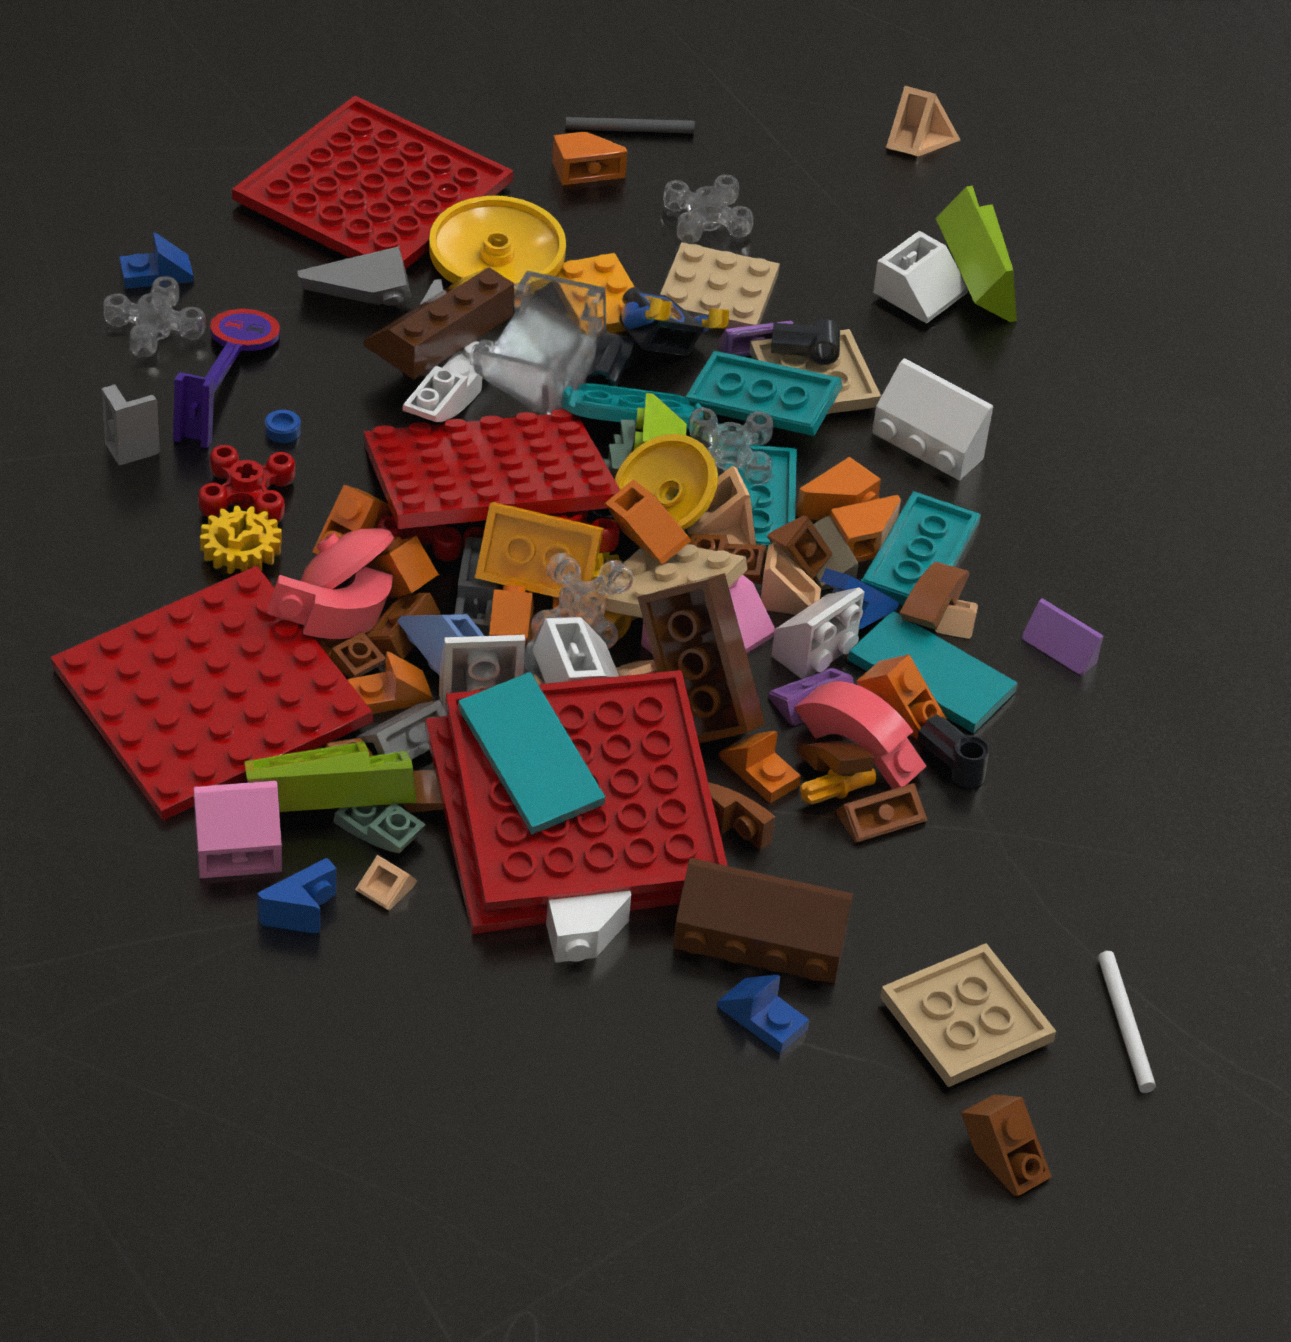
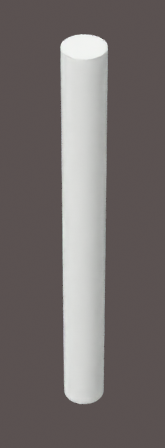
M1104 951L1098 955L1102 973L1139 1090L1142 1093H1148L1156 1088L1152 1071L1114 953L1112 951Z

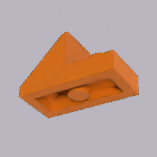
M386 652L385 672L348 679L349 683L372 710L373 714L409 708L419 703L433 701V696L423 670L391 652Z
M776 731L748 734L719 751L718 757L770 804L800 786L801 775L775 753Z

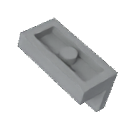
M116 385L102 388L105 444L118 465L157 455L160 452L158 406L154 395L126 402Z
M440 700L419 703L362 733L357 738H362L365 743L373 742L378 755L406 750L412 760L430 750L425 731L426 718L447 715Z

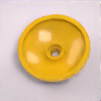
M667 434L650 439L631 452L621 464L615 476V481L620 490L633 479L657 498L679 526L685 530L693 525L711 504L717 488L718 472L713 456L698 440L681 434Z

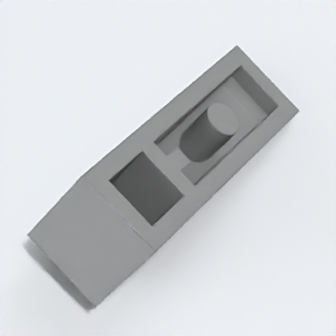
M399 247L297 271L304 290L376 305H396L403 302L405 298L411 297L404 261Z

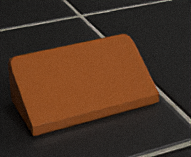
M805 515L773 530L767 535L770 542L775 543L812 580L832 556V551L809 517Z
M430 593L407 594L398 597L366 635L380 652L384 654L391 652L404 659L415 645L409 641L407 633L397 622L399 618L409 615L441 614Z
M914 783L853 801L836 809L838 818L855 843L927 821Z

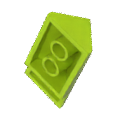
M973 185L967 186L935 219L974 303L1009 322L1017 321L1013 268L993 204L979 207Z
M362 741L245 761L248 783L277 781L279 812L389 805L393 802L396 804L416 803L412 760L406 750L369 756L366 744Z

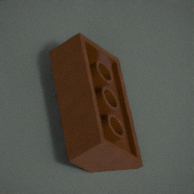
M490 267L460 279L363 340V346L414 380L513 316L514 283Z
M725 573L637 597L657 672L682 670L698 742L704 743L748 733L764 725V717Z
M690 858L676 919L673 948L692 954L724 959L732 963H742L773 972H783L805 977L813 981L835 984L845 944L853 893Z

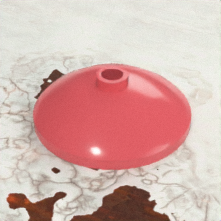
M382 528L358 529L339 538L335 533H332L316 545L320 552L306 566L301 582L322 588H335L378 556L393 541V534L390 530Z

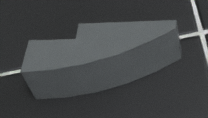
M466 537L458 581L455 614H468L483 635L489 636L494 589L498 590L499 584L475 578L483 538Z

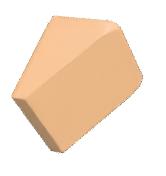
M957 600L955 606L949 604L935 631L966 639L971 638L978 605L962 600Z
M377 855L355 890L390 911L413 889L417 880Z

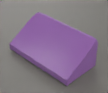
M792 321L777 322V323L793 324ZM773 323L725 329L718 340L720 351L741 357L751 356L749 353L750 341L772 339Z
M1042 598L1039 600L1023 632L1022 639L1075 673L1083 675L1097 663L1103 635Z
M830 668L771 690L768 696L787 722L796 726L804 722L794 707L814 689L833 681L853 684L854 682L851 675Z

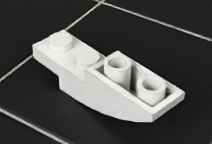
M473 341L453 354L443 368L435 366L403 404V411L434 422H443L456 416L481 392L482 379L498 361V349L477 341Z

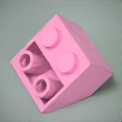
M277 781L194 787L196 846L200 879L282 872V844Z

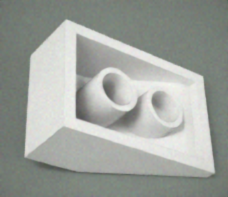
M525 635L445 637L440 662L439 696L447 716L446 693L486 690L523 675Z

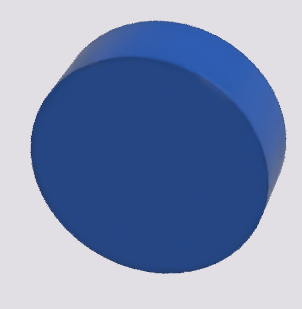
M289 410L273 411L265 418V434L270 440L277 443L292 442L301 434V419L296 413Z

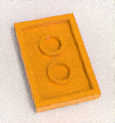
M602 254L564 262L559 273L553 278V281L585 338L598 337L602 331L611 333L627 331L620 323L619 316L625 306L622 301L623 295L634 285L616 254Z
M492 502L489 505L475 578L502 585L521 586L526 588L527 591L586 604L589 600L604 528Z

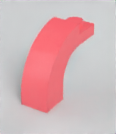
M364 566L351 576L347 587L340 589L322 588L279 575L267 606V614L304 625L303 634L327 639L352 638L361 632L367 633L376 625L390 593L393 575Z
M843 681L825 683L814 689L794 707L815 739L829 734H839L854 741L875 757L874 764L892 790L908 784L926 767L919 754L907 739L913 732L908 723L886 701L861 686Z

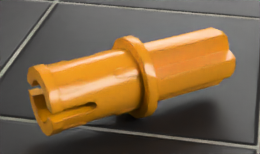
M872 768V771L855 773L853 776H841L830 769L828 775L803 783L800 786L801 798L804 803L811 805L833 797L843 799L848 795V792L873 785L876 781L875 770Z

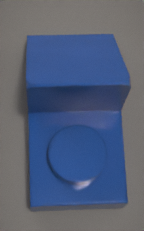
M155 232L153 233L154 253L119 256L120 270L125 289L194 282L188 254Z
M828 568L825 569L820 581L833 589L832 593L858 587L865 591L862 605L863 614L860 619L859 630L895 611L899 605L898 601L858 579Z
M325 858L257 893L258 921L262 926L319 933V905L326 903L331 897L336 895V867L328 858Z
M779 975L744 978L718 1000L717 1007L781 1054L808 1030L809 1019L778 997Z

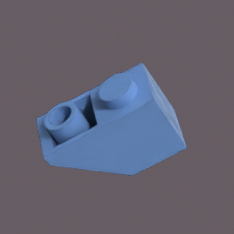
M468 614L401 616L397 621L407 633L409 641L417 646L427 659L429 667L439 676L445 637L484 636Z

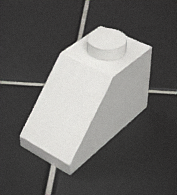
M630 890L548 900L546 926L555 963L565 961L577 962L584 959L597 958L629 922Z

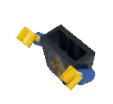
M632 287L624 293L622 301L625 306L619 316L620 323L643 350L689 356L701 333L707 332L709 328H727L729 324L728 309L709 308L708 318L706 315L692 317L671 298L661 294L642 292L636 287Z

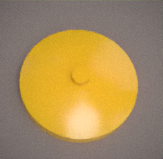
M482 196L456 203L437 217L430 231L429 253L432 263L438 272L453 284L466 276L490 267L513 282L514 295H519L544 286L559 273L565 260L566 238L559 222L543 208L531 202L513 197Z

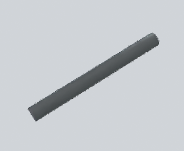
M565 117V130L694 134L695 122L688 120Z

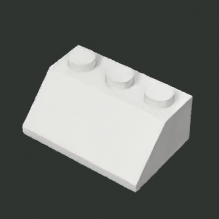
M904 358L898 365L876 405L872 433L960 481L984 458L993 405Z

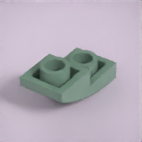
M621 420L620 434L613 435V444H609L608 459H603L614 479L621 464L634 451L635 420Z
M395 802L388 808L383 805L340 808L335 812L333 821L357 838L376 847L400 853L425 829L423 822Z

